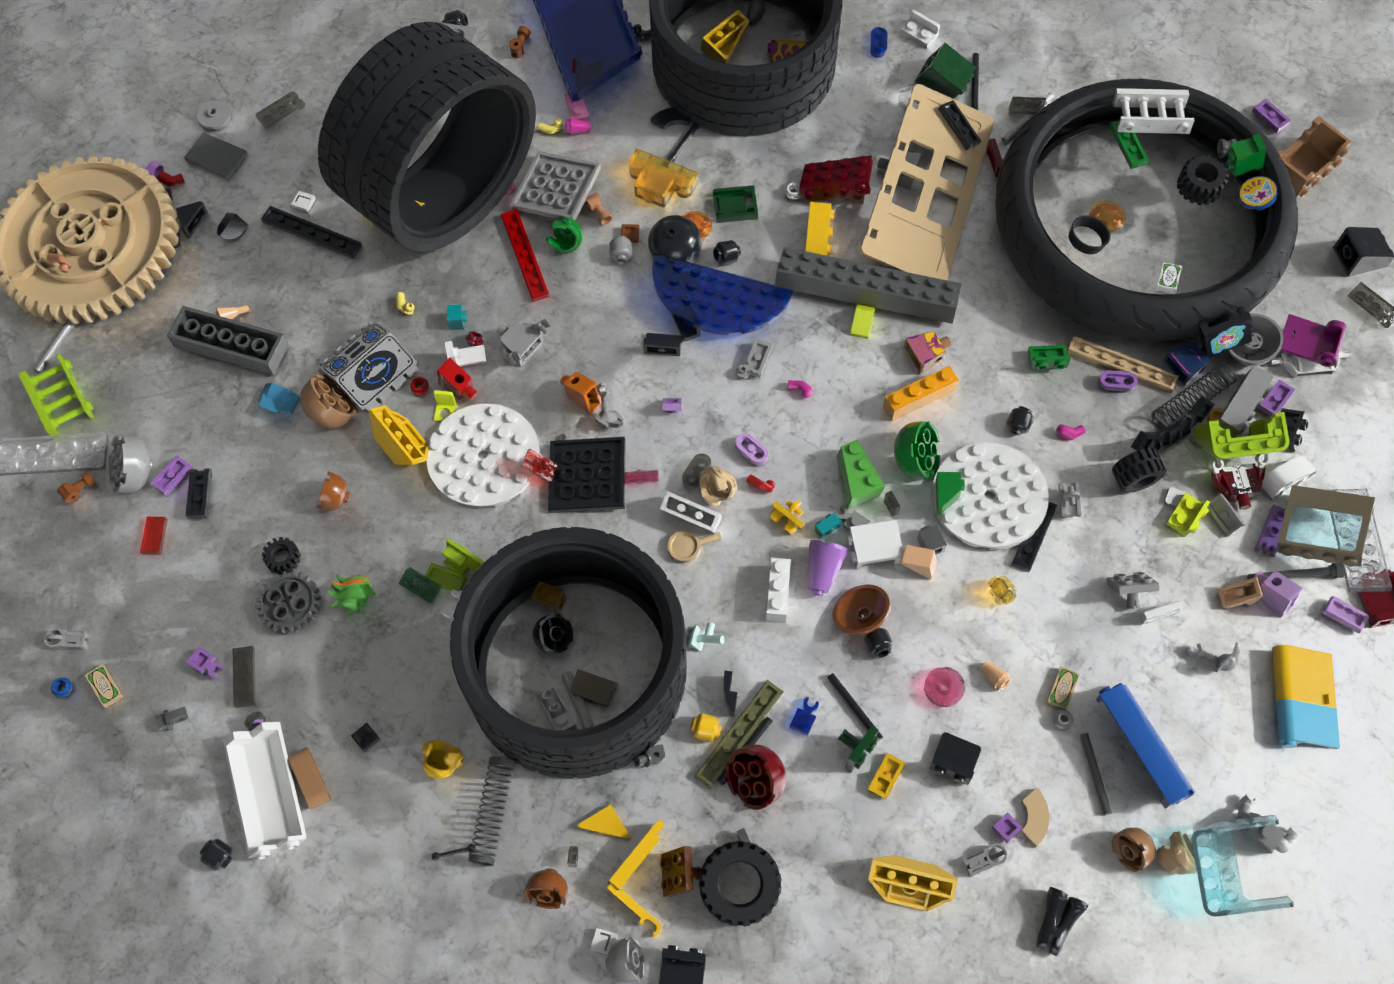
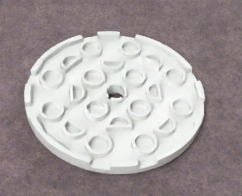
M476 404L457 410L439 424L430 438L426 461L429 475L442 495L458 505L473 509H483V507L504 505L518 494L521 495L529 487L539 468L540 446L531 424L515 410L497 404ZM487 451L488 457L480 459L478 454Z
M996 443L972 444L952 453L936 472L931 496L934 512L941 525L951 535L961 539L963 543L969 546L989 548V550H1000L1016 546L1031 537L1044 520L1049 502L1046 480L1037 465L1025 454L1014 448ZM937 472H961V479L965 481L964 491H961L960 498L941 515H937ZM987 491L995 494V498L988 499L985 497V493Z

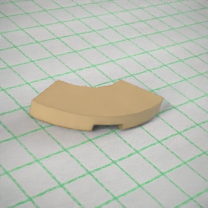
M1038 788L1021 801L1027 815L1026 824L1021 832L1035 848L1045 837L1049 826L1048 805Z

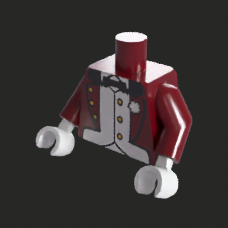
M1265 454V459L1261 462V455H1256L1255 461L1258 463V466L1252 463L1223 467V461L1216 459L1217 465L1215 467V462L1209 461L1208 466L1213 470L1211 472L1213 488L1219 494H1223L1228 502L1237 501L1240 510L1251 508L1250 500L1261 490L1266 471L1264 465L1269 463L1270 456Z

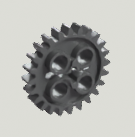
M284 571L283 577L276 574V580L269 578V585L262 584L265 590L258 591L262 597L256 598V601L260 604L255 607L259 611L257 615L262 618V623L266 624L268 629L273 627L276 633L281 629L283 634L289 629L291 633H294V628L297 627L299 631H302V624L308 627L307 621L315 620L312 615L319 614L316 607H321L318 600L322 599L320 594H317L320 590L318 587H315L316 583L313 580L310 581L311 579L308 575L304 577L302 572H300L296 576V573L292 571L290 576H288L286 571ZM294 587H298L297 591L291 593ZM282 588H285L286 594L290 599L289 602L296 614L294 617H292L291 610L287 606L288 602L283 595ZM280 595L277 600L272 601L275 596ZM300 604H305L302 609H297ZM282 612H286L284 617L279 618Z

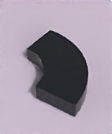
M672 107L654 114L650 118V122L662 129H666L675 124L689 126L691 119L689 116L686 117L680 113L678 109Z

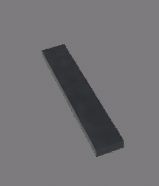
M269 206L261 218L263 223L351 259L355 258L362 247L361 242L273 206Z

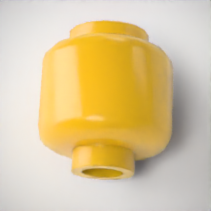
M700 713L698 716L693 717L690 731L694 738L705 742H712L714 737H719L721 726L718 725L717 717Z

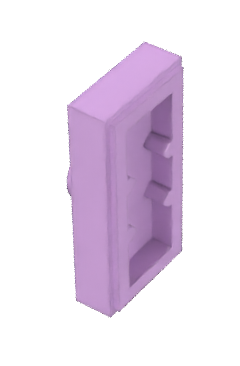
M1333 595L1322 614L1358 634L1362 632L1369 618V615Z

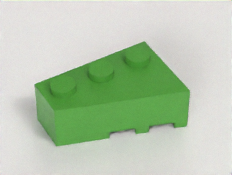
M855 440L842 445L836 458L840 478H842L843 494L846 497L847 509L879 498L885 485L859 441Z

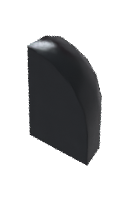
M226 213L218 225L217 235L224 239L232 240L238 238L248 224L236 213Z

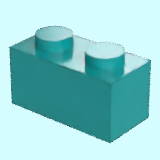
M835 513L828 514L823 521L820 520L815 524V531L823 539L839 528L842 521Z

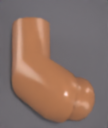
M49 253L47 255L48 262L59 263V270H62L61 272H69L72 265L62 254Z

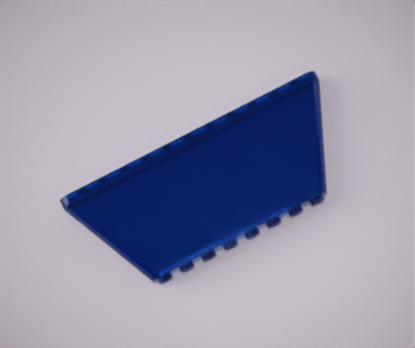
M533 0L571 103L581 100L641 59L643 55L641 45L638 46L636 33L633 34L632 23L628 22V14L626 10H623L622 0ZM574 58L577 59L576 72H572V61Z

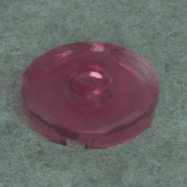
M950 667L935 668L928 674L924 682L926 697L931 703L939 707L947 708L956 705L965 693L963 677L958 671ZM945 685L948 690H942L941 686Z

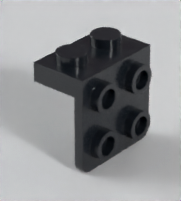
M944 732L929 769L937 775L953 779L956 783L968 785L974 775V768L980 755L981 747Z
M668 945V948L662 949L659 984H703L706 954L702 953L701 949L690 948L689 951H682L681 947L675 945Z

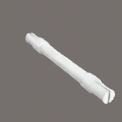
M1049 92L1028 114L1004 134L1005 136L1001 138L1002 142L1007 143L1012 140L1037 112L1051 102L1054 94Z

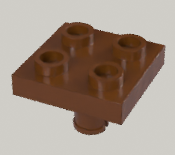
M682 846L661 854V888L663 890V897L670 898L693 891V879L699 880L701 867L692 866L691 846Z

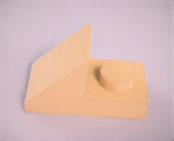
M1257 577L1218 589L1224 609L1244 603L1251 606L1263 597Z

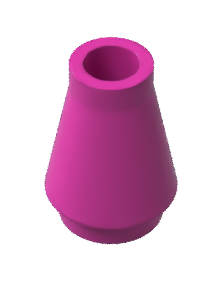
M570 117V119L565 121V132L570 133V135L590 132V122Z

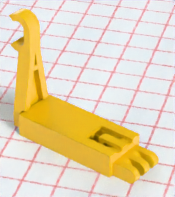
M661 820L654 824L607 882L609 885L606 888L611 895L640 918L638 925H643L645 920H649L656 926V931L652 933V937L660 933V923L625 893L621 887L660 840L656 835L664 827V823Z

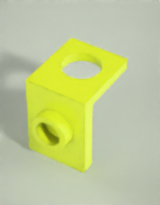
M434 390L437 402L434 421L442 422L445 418L439 416L440 411L448 409L451 415L455 412L456 401L453 392Z

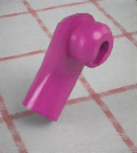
M788 380V389L801 390L802 397L809 398L812 396L811 391L813 389L810 385L800 380Z
M1060 424L1056 428L1057 433L1067 440H1073L1086 433L1083 425L1073 429L1067 425Z

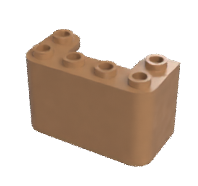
M1319 116L1312 121L1311 128L1304 130L1301 137L1286 150H1278L1281 160L1284 161L1291 176L1290 179L1294 186L1296 198H1303L1309 192L1310 187L1314 188L1317 186L1322 177L1326 178L1333 167L1336 169L1343 160L1341 158L1350 150L1348 147L1352 141Z

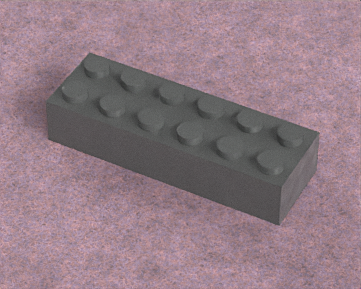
M186 306L181 307L167 334L168 339L176 348L270 375L275 374L289 346L282 333Z

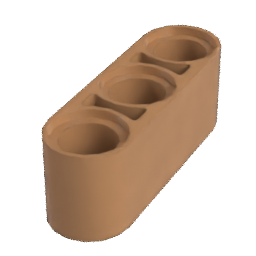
M308 747L288 756L290 765L310 809L312 810L330 801L329 792Z

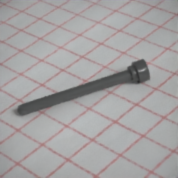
M1332 563L1328 567L1277 572L1286 578L1322 575L1343 578L1345 576V567L1341 563ZM1264 572V574H1265L1266 576H1268V577L1273 573V572ZM1257 573L1248 574L1247 579L1253 578Z

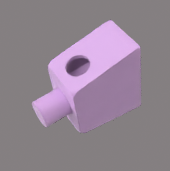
M1261 571L1254 576L1258 578L1259 585L1261 586L1263 597L1260 599L1281 618L1295 605L1303 590L1302 587L1277 571L1273 572L1269 577Z

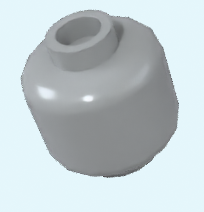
M616 236L609 243L610 258L619 264L632 258V242L625 236Z

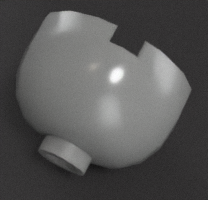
M633 936L616 941L611 946L608 958L605 960L607 970L611 972L616 980L623 983L641 981L640 978L644 977V956L639 957L638 949L641 946Z

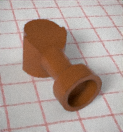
M520 26L517 31L518 37L509 41L510 52L513 58H520L524 54V40H527L531 35V31L525 26Z
M87 471L81 475L83 479L72 485L63 483L57 489V493L66 504L77 501L81 495L79 491L86 485L91 487L96 484Z

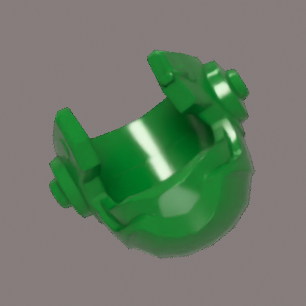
M560 217L552 222L553 235L556 239L552 236L546 237V242L558 252L569 253L577 250L583 241V231L580 224L569 217Z

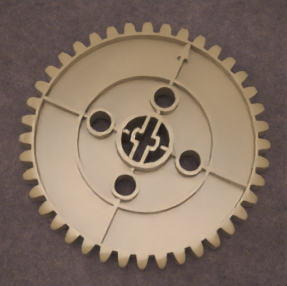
M92 155L87 162L81 156L77 157L73 164L68 159L64 160L60 168L53 164L49 167L50 172L39 171L37 173L38 179H27L25 181L27 187L25 189L18 187L15 190L18 196L7 199L6 202L9 208H2L0 210V215L3 217V219H0V286L21 309L29 311L33 316H42L47 321L55 319L60 324L66 323L68 319L72 324H79L82 318L87 323H93L96 315L101 320H105L108 318V312L110 311L115 315L120 314L122 311L121 306L123 305L129 309L134 306L133 299L143 300L146 297L143 291L145 289L153 291L156 288L153 281L164 278L161 269L170 268L171 263L168 258L175 256L176 250L173 246H176L179 241L176 235L179 232V225L176 222L178 216L174 210V203L163 185L159 183L155 176L150 175L146 169L138 168L133 162L126 163L121 158L113 161L110 156H104L100 161L96 155ZM49 253L62 254L72 265L69 272H61L62 270H59V263L48 262L47 255Z

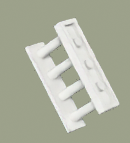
M1117 88L1113 99V107H1122L1123 113L1117 127V132L1190 134L1194 118H1185L1183 110L1189 98V90ZM1129 107H1140L1141 117H1131ZM1147 108H1158L1159 117H1149ZM1165 108H1175L1177 118L1167 117Z

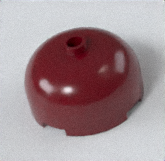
M752 744L744 746L731 754L730 761L726 764L727 783L734 796L738 795L745 803V807L760 810L773 804L781 797L786 786V771L780 757L773 750L763 745ZM750 774V778L739 783V777L742 778ZM756 794L758 798H752L750 796Z

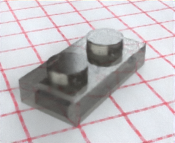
M1012 97L1009 113L1036 114L1047 105V98Z

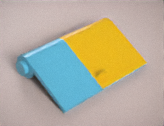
M1290 645L1272 647L1279 743L1283 744L1285 748H1294L1296 744L1308 743L1339 749L1340 741L1332 654Z

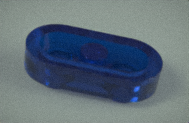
M876 27L871 31L870 53L876 58L885 56L887 52L888 33L882 27Z

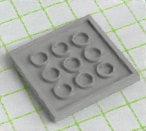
M538 151L510 206L514 210L517 209L518 211L555 219L569 217L576 220L601 170V165L596 162Z

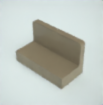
M577 669L570 693L603 705H608L613 690L616 691L618 683Z

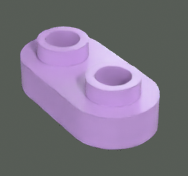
M747 433L737 436L735 446L744 457L754 465L759 466L766 463L768 451L762 444ZM746 443L748 446L743 447L742 444ZM760 455L761 458L757 459L755 456Z

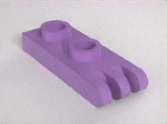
M1274 504L1272 505L1257 541L1256 550L1259 551L1262 545H1264L1263 553L1267 554L1269 548H1271L1270 556L1274 557L1276 555L1277 541L1286 509Z

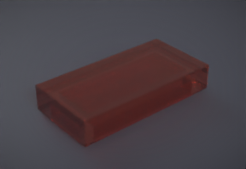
M147 516L140 548L142 555L162 554L168 522L166 517Z

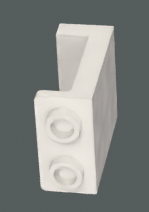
M896 520L850 527L849 534H846L848 546L851 545L852 547L850 557L852 564L855 563L856 569H860L861 565L890 560H894L895 564L900 563L903 547Z

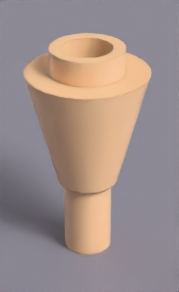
M248 305L237 308H216L217 312H214V314L233 319L239 314L249 312Z

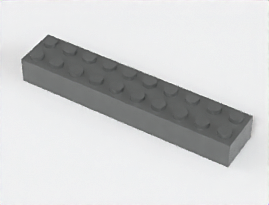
M787 247L783 248L775 279V287L951 324H953L962 284Z

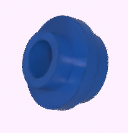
M65 677L57 678L52 682L51 691L56 697H66L72 691V682ZM65 685V688L60 691L61 686Z

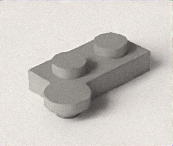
M755 339L746 365L741 364L736 368L737 377L746 379L749 375L761 378L773 344Z

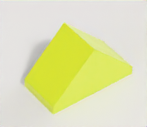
M857 304L850 335L868 339L876 308Z

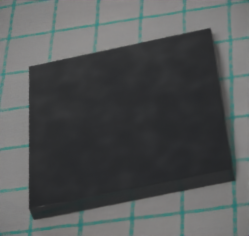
M625 436L550 441L548 512L625 509Z

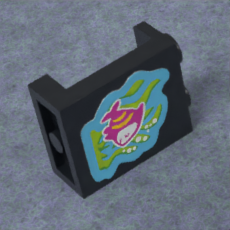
M1243 306L1238 307V317L1210 328L1206 320L1198 322L1201 345L1208 358L1252 342L1251 334L1254 333L1250 323L1252 322V317L1249 311L1245 312Z

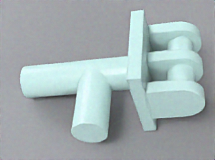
M710 622L707 623L705 632L697 625L688 627L689 634L685 637L687 639L686 648L698 651L702 650L703 643L723 644L725 639L724 636L713 635L715 624Z

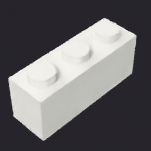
M668 491L660 507L663 511L714 533L723 516Z
M771 557L766 621L786 623L791 559Z

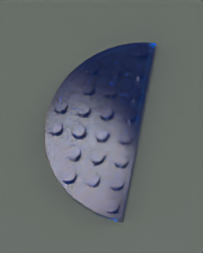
M654 254L652 276L654 288L661 302L674 316H679L685 320L686 324L705 332L729 335V333L741 332V334L759 330L777 319V316L787 308L793 294V290L778 288L772 284L687 261H668L665 256Z

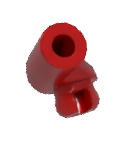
M162 171L157 176L158 180L167 186H174L185 181L181 173L171 176Z
M752 474L746 479L748 484L766 493H771L775 488V483L772 480L764 482Z

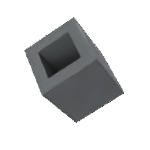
M927 525L920 529L917 540L921 548L935 550V555L945 551L947 544L937 525Z

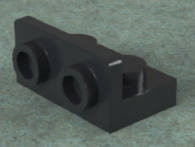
M1282 408L1281 412L1285 413L1289 446L1292 452H1296L1297 447L1302 444V434L1308 429L1309 420L1306 419L1304 411Z

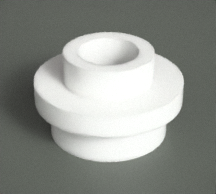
M795 182L788 184L785 188V195L792 200L800 198V185Z

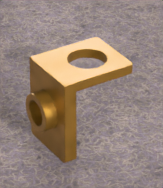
M539 581L531 599L553 607L555 613L560 614L567 597L563 589Z

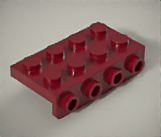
M872 155L805 164L799 186L802 200L804 202L870 194L869 181L873 166Z

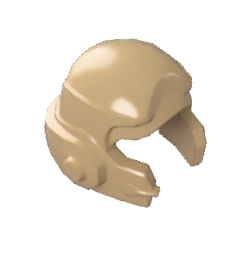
M712 466L706 468L702 473L699 489L706 503L718 506L720 505V500H729L734 496L737 490V482L729 471Z
M1180 831L1172 832L1173 834L1169 837L1171 846L1162 845L1157 850V859L1160 866L1170 875L1195 874L1201 866L1196 849L1187 834L1182 835Z

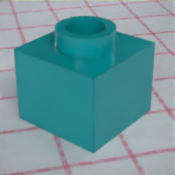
M462 304L447 305V322L450 330L464 329V322H467V311L463 310Z

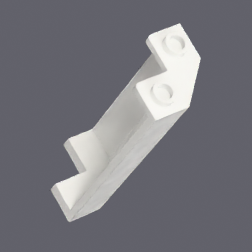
M262 722L252 731L232 732L223 739L248 858L257 857L258 860H261L284 850L298 848L299 844L306 840L307 837L280 722Z

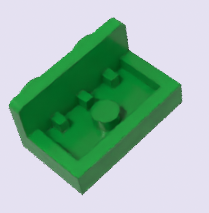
M1066 345L1028 347L1030 369L1045 370L1055 368L1060 370L1067 368L1070 363L1071 357L1067 356Z

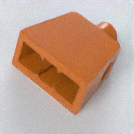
M574 372L571 376L567 374L562 376L560 383L564 385L569 399L591 415L601 405V396L597 391L596 382L579 372Z

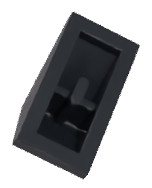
M201 201L176 208L179 223L186 238H191L208 213L204 203Z

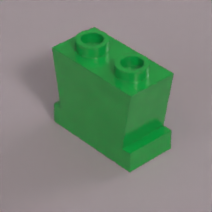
M1260 133L1253 135L1252 138L1230 143L1226 167L1229 172H1232L1234 177L1253 169L1263 168L1266 146Z

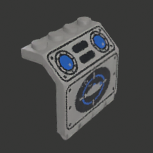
M376 321L372 324L369 322L361 328L362 333L358 336L356 334L351 336L347 340L349 344L344 348L342 346L338 347L333 352L335 356L330 360L328 357L319 364L321 367L318 370L321 375L324 376L326 374L361 411L365 409L368 413L370 409L380 406L376 399L383 403L394 394L389 388L390 386L397 391L407 382L403 376L404 374L407 378L411 379L420 371L416 366L418 362L390 331Z

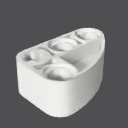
M1300 456L1268 473L1263 479L1262 488L1273 500L1291 490L1292 485L1297 486L1312 477L1317 470L1305 456Z

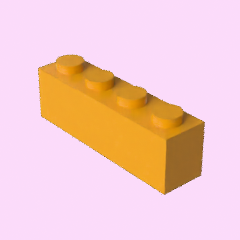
M949 365L886 395L883 408L890 419L894 421L956 391L959 379Z

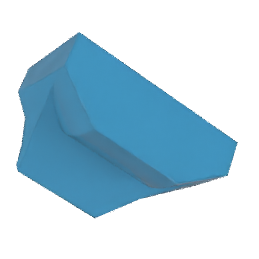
M266 383L258 398L259 407L275 413L284 411L292 414L300 401V397L287 388L274 383Z

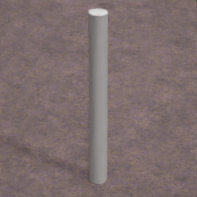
M69 319L35 366V372H42L74 326Z

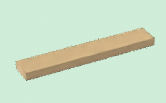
M1074 335L1067 349V354L1111 371L1131 372L1136 375L1138 381L1171 394L1179 377Z

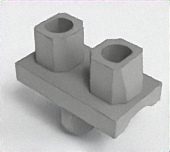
M1059 482L1061 517H1080L1079 483L1067 484Z

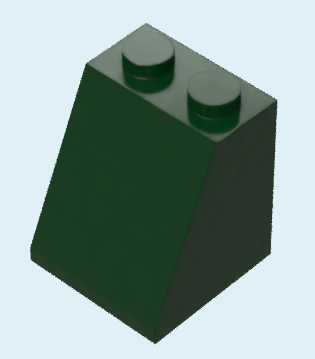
M944 42L927 58L914 82L955 98L966 91V84L974 77L973 72L976 66Z

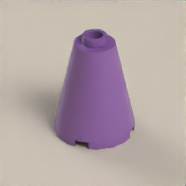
M810 540L808 588L812 590V594L823 596L824 593L829 592L847 555L848 550L846 547L831 542L827 544L822 540Z

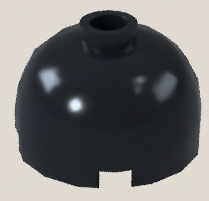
M548 614L541 617L534 625L532 631L534 644L544 653H562L568 649L569 643L573 640L572 625L561 614Z

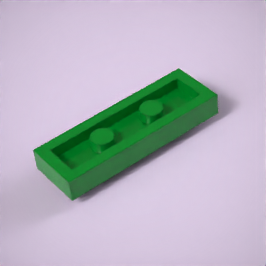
M1119 121L1111 122L1110 129L1130 169L1147 165L1149 159L1136 134L1117 132Z

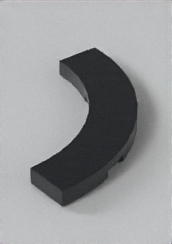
M1201 396L1193 408L1172 426L1158 432L1140 431L1131 448L1137 451L1148 448L1161 451L1169 448L1192 432L1191 429L1206 418L1215 404Z

